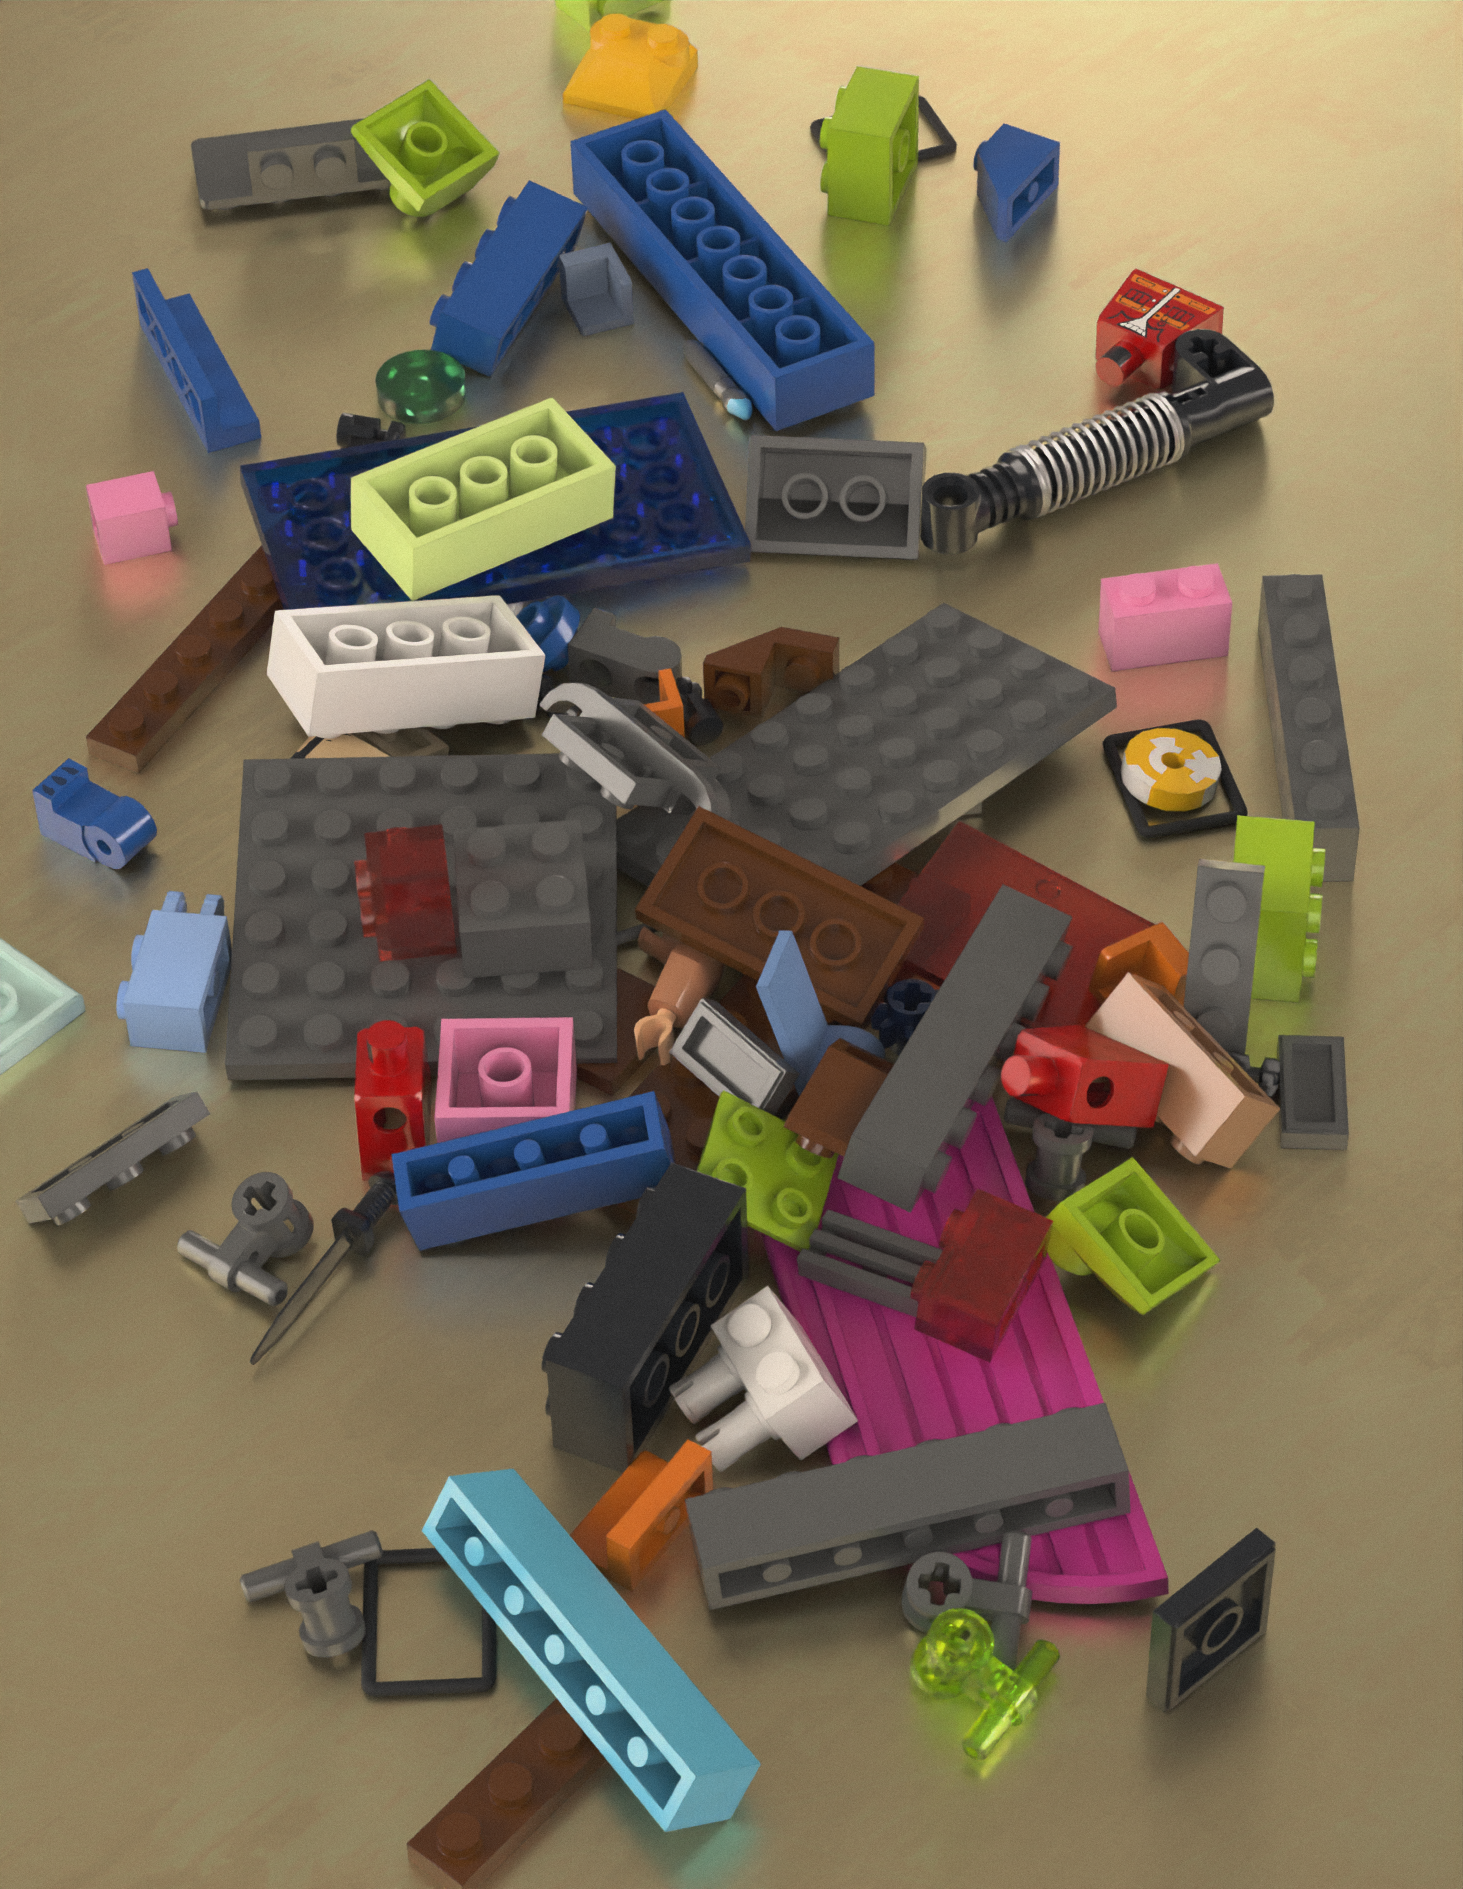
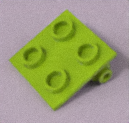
M723 1090L717 1103L697 1171L746 1188L747 1226L799 1252L803 1248L809 1250V1238L814 1230L818 1229L839 1154L834 1153L832 1158H824L809 1152L796 1143L797 1133L783 1127L785 1121Z

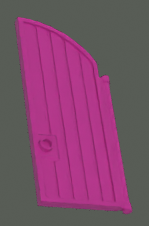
M992 1097L986 1106L974 1102L970 1110L976 1112L977 1117L967 1140L961 1149L951 1145L948 1147L945 1154L951 1156L952 1161L939 1189L935 1194L924 1189L911 1213L839 1179L838 1175L844 1157L838 1155L818 1230L823 1228L822 1218L829 1209L950 1252L951 1271L922 1319L800 1276L797 1265V1257L800 1252L761 1233L783 1305L805 1330L858 1419L856 1423L826 1443L832 1465L844 1463L851 1458L861 1455L875 1456L914 1447L926 1440H944L984 1431L1000 1423L1014 1424L1049 1416L1070 1407L1084 1408L1104 1403L1053 1261L1050 1259L1044 1245L1042 1231ZM829 1253L826 1255V1257L862 1269V1265ZM890 1275L886 1277L890 1280L902 1283L915 1289L920 1288V1286L912 1284L910 1282L898 1279ZM1130 1472V1513L1030 1536L1032 1541L1026 1588L1033 1592L1032 1600L1053 1603L1102 1604L1135 1601L1169 1594L1168 1576ZM1002 1543L953 1554L966 1564L972 1578L997 1582Z

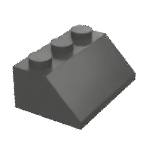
M750 435L744 552L918 560L921 537L922 486L925 483L927 448L925 444L921 442Z

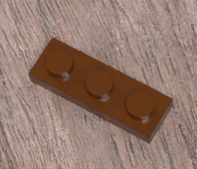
M556 1698L406 1843L409 1861L446 1889H478L607 1761L606 1758Z

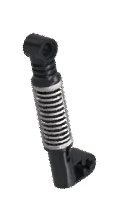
M1209 329L1187 331L1180 335L1175 343L1171 394L1165 391L1149 393L1142 398H1137L1134 402H1127L1124 406H1116L1112 411L1106 410L1102 415H1094L1092 419H1084L1081 423H1074L1070 428L1063 427L1059 432H1052L1049 436H1041L1038 441L1031 440L1027 445L1011 448L998 458L996 464L992 467H986L980 472H974L968 476L960 473L945 472L927 479L922 486L921 540L930 550L941 554L966 552L977 542L978 533L985 531L987 528H993L999 523H1005L1017 517L1022 520L1039 518L1047 512H1054L1057 508H1064L1068 504H1075L1079 499H1086L1089 495H1096L1100 491H1107L1111 486H1118L1121 482H1128L1132 478H1138L1143 473H1150L1153 469H1160L1164 465L1177 462L1189 453L1190 447L1268 416L1274 407V394L1271 384L1263 370L1226 336Z

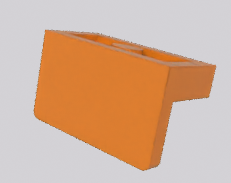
M688 1439L669 1462L649 1451L639 1453L570 1534L571 1538L604 1577L633 1592L689 1525L685 1499L705 1495L713 1490L712 1452Z

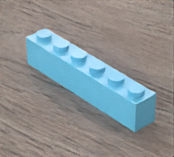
M514 1468L449 1476L422 1532L665 1832L731 1819L761 1763Z

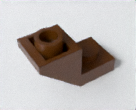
M779 627L708 654L703 662L704 699L708 698L716 710L762 718L775 687L809 693L828 679H833L839 673V637Z
M839 1038L827 1048L783 1127L797 1133L796 1143L811 1153L824 1158H832L834 1153L845 1157L854 1130L894 1064Z

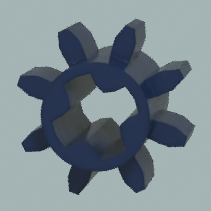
M918 979L902 980L889 987L884 996V1003L879 1004L871 1018V1028L879 1030V1041L884 1049L890 1048L894 1054L900 1056L939 989L934 990L931 985Z

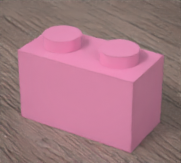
M1218 563L1101 579L1098 632L1111 671L1228 656L1232 600Z

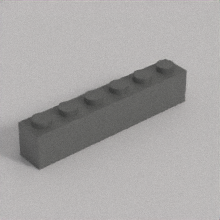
M1322 574L1262 576L1258 634L1282 818L1315 822L1313 848L1326 849L1323 882L1354 881L1360 827Z
M1002 884L854 1130L838 1175L839 1179L910 1213L924 1189L934 1194L937 1192L952 1161V1157L945 1154L950 1145L958 1149L963 1147L977 1117V1113L970 1109L974 1102L983 1106L987 1105L1001 1076L1002 1070L995 1067L999 1059L1006 1061L1013 1056L1017 1037L1023 1029H1026L1019 1024L1023 1018L1034 1022L1046 1000L1050 986L1043 984L1045 979L1049 977L1058 981L1070 958L1073 946L1065 943L1064 939L1072 916Z
M1101 1403L1084 1408L1070 1407L1060 1410L1053 1415L1014 1424L1000 1423L984 1431L949 1439L926 1440L914 1447L875 1456L861 1455L851 1458L844 1463L805 1472L791 1471L781 1474L775 1479L740 1487L717 1488L705 1495L687 1498L685 1503L692 1544L709 1610L912 1564L923 1555L931 1552L955 1554L1002 1543L1003 1534L1012 1530L1022 1531L1032 1536L1130 1513L1129 1469L1106 1403Z

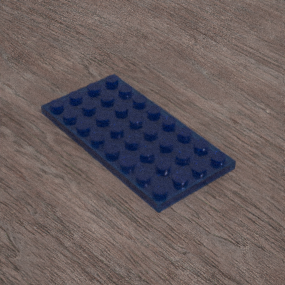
M683 392L566 411L616 466L613 518L414 601L500 595L506 604L553 597L555 595L570 594L750 562L751 543ZM476 427L241 465L240 483L284 610L412 601L351 530V477Z

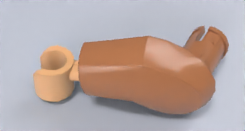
M644 926L638 937L640 950L647 955L653 956L665 966L648 1002V1010L651 1016L640 1019L634 1027L638 1059L642 1060L648 1049L658 1047L660 1064L666 1065L674 1057L669 1053L675 1043L673 1027L684 1028L701 998L708 999L714 993L721 981L725 964L664 933L662 937H659Z

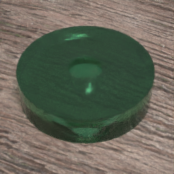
M413 350L398 354L387 360L376 374L378 404L388 416L405 423L425 424L445 419L458 411L465 401L466 384L464 369L455 358L439 351Z

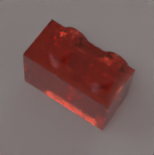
M442 824L412 828L393 827L385 831L364 833L367 859L354 860L363 936L364 938L377 937L379 961L457 953Z
M977 1188L965 1212L955 1208L950 1214L939 1241V1246L944 1248L936 1264L926 1260L916 1276L910 1293V1298L918 1301L914 1330L991 1363L1047 1258L1053 1220Z

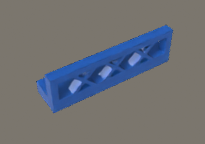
M148 268L132 272L140 326L207 452L211 453L261 439L259 419L190 293L165 300Z

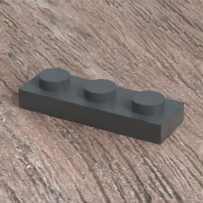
M1199 859L1184 1008L1225 1051L1245 1054L1265 866Z
M197 1091L172 1097L15 1202L29 1224L53 1219L56 1226L62 1225L87 1210L91 1204L86 1196L104 1184L108 1186L109 1190H114L141 1174L144 1168L139 1161L155 1150L159 1149L162 1155H166L191 1141L196 1136L192 1126L210 1115V1112Z

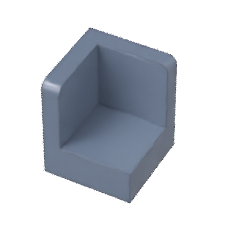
M611 243L559 255L561 299L581 335L587 336L634 324L631 278Z

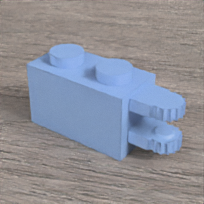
M169 891L167 896H165L162 909L152 910L145 934L136 935L131 954L132 975L130 981H122L120 983L116 1002L118 1018L126 1020L130 1046L206 1053L231 970L232 947L227 916H224L225 906L222 895L207 894L200 914L187 913L185 893Z

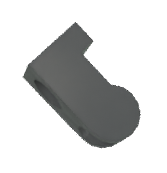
M593 608L568 644L569 683H586L614 698L639 700L643 704L660 702L658 670L671 668L675 682L677 678L682 677L681 650L674 641L660 636L643 637L616 628V615L597 608Z

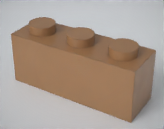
M1128 972L1084 1026L1169 1064L1155 1121L1158 1123L1163 1122L1174 1133L1170 1138L1172 1146L1182 1156L1197 1165H1201L1206 1160L1231 1169L1280 1110L1278 1105L1163 985Z

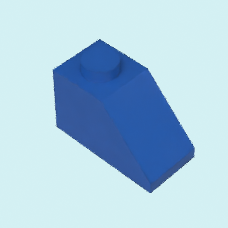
M1005 123L988 140L982 141L978 146L974 156L973 167L977 171V196L997 239L1007 242L1059 186L1060 142Z

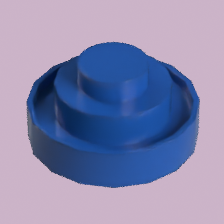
M555 595L543 602H532L516 615L517 619L545 654L543 672L550 669L558 671L569 663L568 644L578 631L577 628L581 615L578 609L564 596Z

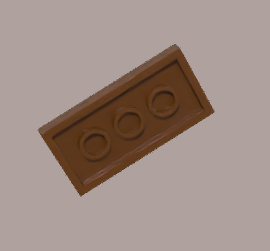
M700 806L694 812L635 908L636 920L757 981L761 976L779 931H792L823 1014L846 1026L858 1027L863 1030L866 1028L924 930V917Z

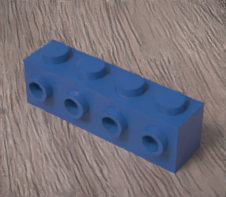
M530 180L517 199L509 196L499 213L496 230L487 228L483 233L475 251L474 257L476 259L473 264L465 261L460 267L453 283V293L451 296L442 294L438 299L429 321L430 325L436 327L431 350L491 377L560 272L559 255L573 252L577 247L588 207Z
M654 1091L391 1154L399 1212L419 1251L641 1198L649 1185L657 1186L671 1162L676 1164L671 1133Z

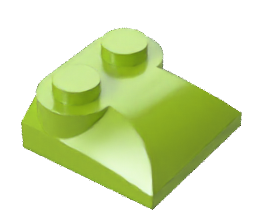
M430 79L354 124L350 131L384 176L391 182L389 191L395 206L402 212L415 217L429 216L473 189L495 166L500 154Z
M1133 1157L1061 1201L1046 1216L1049 1221L1045 1224L1042 1232L1047 1253L1056 1266L1076 1275L1085 1276L1093 1273L1113 1295L1130 1309L1141 1315L1146 1314L1221 1261Z

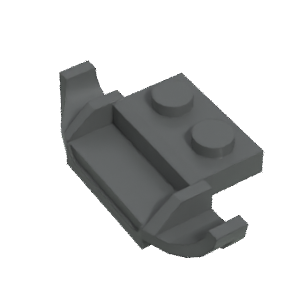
M564 683L550 690L539 705L548 712L566 713L574 705L582 710L580 716L553 714L542 736L561 751L558 757L565 765L579 773L590 775L601 784L600 793L611 803L624 809H633L634 805L662 807L669 814L689 815L700 806L730 821L731 806L727 791L715 779L721 767L639 700L612 698L586 683Z

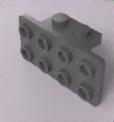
M362 119L201 138L191 143L200 206L206 210H230L237 206L269 202L284 203L293 199L317 196L334 197L342 193L372 189L389 190L391 182L384 176L350 132L352 126Z

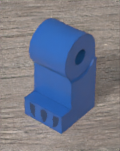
M70 758L32 790L40 834L95 863L99 862L113 869H121L157 836L155 821L142 804L128 796L119 797L89 780L87 768Z

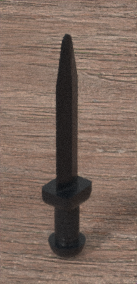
M379 1171L373 1174L368 1181L370 1189L354 1210L341 1208L336 1212L331 1220L335 1239L334 1243L278 1313L252 1354L250 1364L255 1365L285 1335L349 1251L364 1257L370 1252L374 1244V1226L391 1204L398 1205L394 1172Z

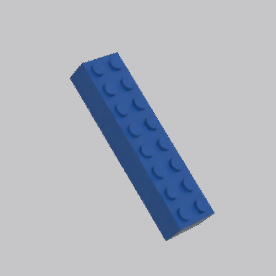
M666 109L570 141L574 195L584 206L588 207L587 210L699 342L708 350L739 389L747 394L751 403L775 431L797 425L806 420L875 396V343Z

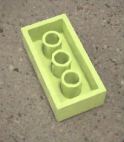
M551 397L351 477V530L407 596L414 601L613 518L616 466L555 399Z

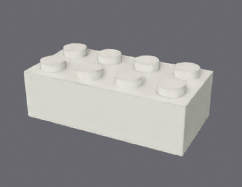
M500 595L275 611L267 675L308 737L317 736L331 739L346 733L374 731L390 734L397 732L399 729L432 727L436 729H449L456 724L479 722L506 724L511 720L535 718L545 654Z

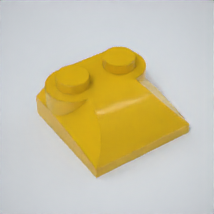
M617 13L606 15L595 22L590 28L591 47L569 81L563 93V103L632 119H638L665 109L668 111L698 68L697 49L689 43L686 33L672 25L641 21Z

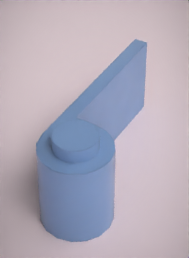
M779 931L756 988L784 1060L800 1073L794 1083L800 1097L827 1048L839 1038L883 1059H886V1055L881 1042L870 1032L858 1027L827 1024L793 932Z

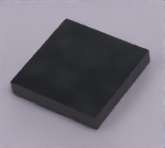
M1255 1528L1153 1610L1146 1697L1164 1713L1174 1708L1267 1631L1276 1543L1258 1528Z

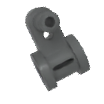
M1010 1098L1007 1101L1004 1112V1120L1007 1124L1033 1129L1032 1139L1037 1145L1035 1160L1030 1162L1026 1169V1187L1035 1195L1054 1201H1063L1085 1187L1086 1173L1081 1168L1083 1153L1091 1148L1092 1142L1131 1149L1134 1147L1138 1127L1078 1124L1063 1121L1016 1098Z
M260 1172L245 1179L236 1189L231 1206L232 1212L239 1222L221 1245L193 1230H189L179 1238L177 1250L182 1256L207 1269L210 1279L232 1292L244 1290L271 1306H277L285 1300L288 1286L286 1282L264 1271L261 1267L270 1256L282 1258L300 1251L311 1238L314 1222L306 1207L300 1201L293 1199L291 1188L280 1175L273 1172ZM252 1198H255L263 1209L257 1211L251 1203ZM288 1219L294 1226V1231L291 1232L283 1221Z
M371 1530L324 1547H320L319 1541L293 1549L291 1550L292 1558L241 1575L239 1580L245 1598L249 1602L285 1591L289 1604L293 1609L301 1612L303 1618L299 1634L304 1649L316 1657H334L355 1648L366 1634V1624L362 1612L358 1607L350 1604L348 1598L352 1589V1581L348 1569L381 1558L383 1550L377 1532Z
M1015 1530L1003 1534L997 1582L972 1578L966 1564L953 1554L931 1552L923 1555L916 1560L909 1570L902 1592L901 1606L906 1619L916 1629L929 1634L947 1632L953 1629L963 1617L992 1621L986 1671L991 1676L997 1678H1011L1016 1672L1021 1624L1028 1623L1030 1618L1033 1592L1026 1588L1032 1538L1025 1532ZM930 1581L943 1583V1593L947 1596L943 1605L930 1603V1591L927 1590Z

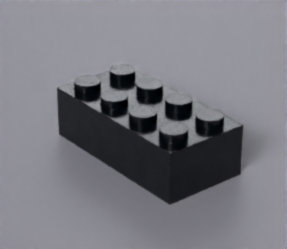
M671 1162L657 1186L649 1185L645 1189L638 1204L635 1221L626 1234L619 1233L613 1239L606 1256L605 1268L595 1283L588 1282L584 1285L578 1295L574 1316L563 1333L556 1332L552 1335L544 1350L541 1366L542 1371L547 1373L549 1392L545 1412L546 1415L551 1416L554 1448L621 1473L645 1449L674 1401L675 1397L671 1394L669 1387L685 1376L690 1375L714 1335L711 1325L727 1314L749 1277L746 1188Z

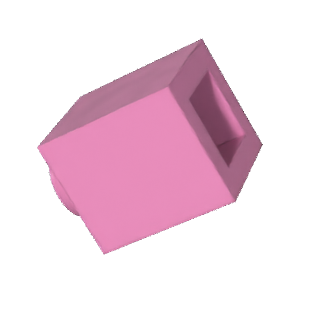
M154 471L86 485L93 531L104 565L172 551L169 527L178 526L175 503L171 492H160Z

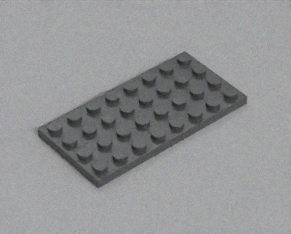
M943 603L851 665L842 669L833 679H828L720 752L712 755L710 759L721 767L715 779L727 791L731 806L730 822L861 886L1117 708L1115 687ZM637 806L617 819V869L649 887L695 811L689 815L669 814L662 807Z

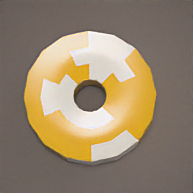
M1155 728L1143 731L1129 741L1124 752L1120 770L1125 787L1131 795L1146 805L1164 811L1185 812L1201 808L1213 798L1222 768L1219 755L1212 746L1195 734L1179 729Z

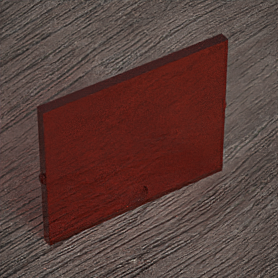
M958 821L920 875L910 881L908 891L897 904L924 917V930L902 967L941 987L1002 884L1072 916L1064 939L1065 943L1073 946L1070 958L1058 981L1049 977L1045 979L1043 984L1050 986V990L1035 1021L1032 1022L1023 1018L1019 1025L1026 1029L1068 1025L1085 1026L1101 1007V1004L1088 989L1101 951L1156 924L973 827Z

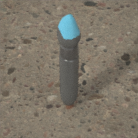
M692 339L686 340L683 344L685 357L714 394L723 402V407L726 411L743 420L750 419L753 411L752 403L747 394L736 387L731 378L701 343Z

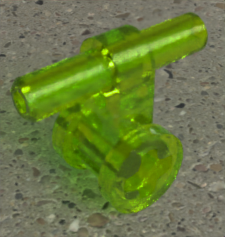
M953 1608L938 1615L930 1626L927 1636L918 1643L910 1658V1671L915 1683L928 1695L939 1699H953L964 1693L985 1709L961 1741L963 1751L970 1758L985 1760L1010 1726H1019L1038 1701L1036 1690L1060 1660V1653L1052 1642L1037 1640L1013 1671L992 1655L994 1651V1636L988 1623L971 1610ZM965 1630L970 1632V1637L967 1641L960 1638ZM948 1651L954 1653L956 1657L950 1655ZM937 1667L944 1670L939 1677H935L933 1674Z

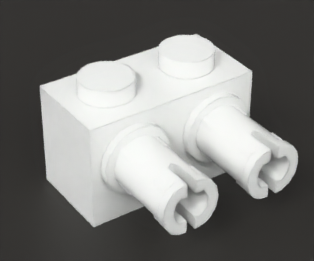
M768 1286L711 1325L721 1343L717 1347L719 1353L699 1369L669 1387L678 1406L693 1424L699 1422L711 1410L733 1395L738 1394L743 1389L747 1391L744 1394L746 1401L715 1424H711L695 1435L702 1447L712 1452V1464L719 1472L726 1470L738 1458L770 1437L776 1441L781 1438L801 1461L858 1421L805 1330Z

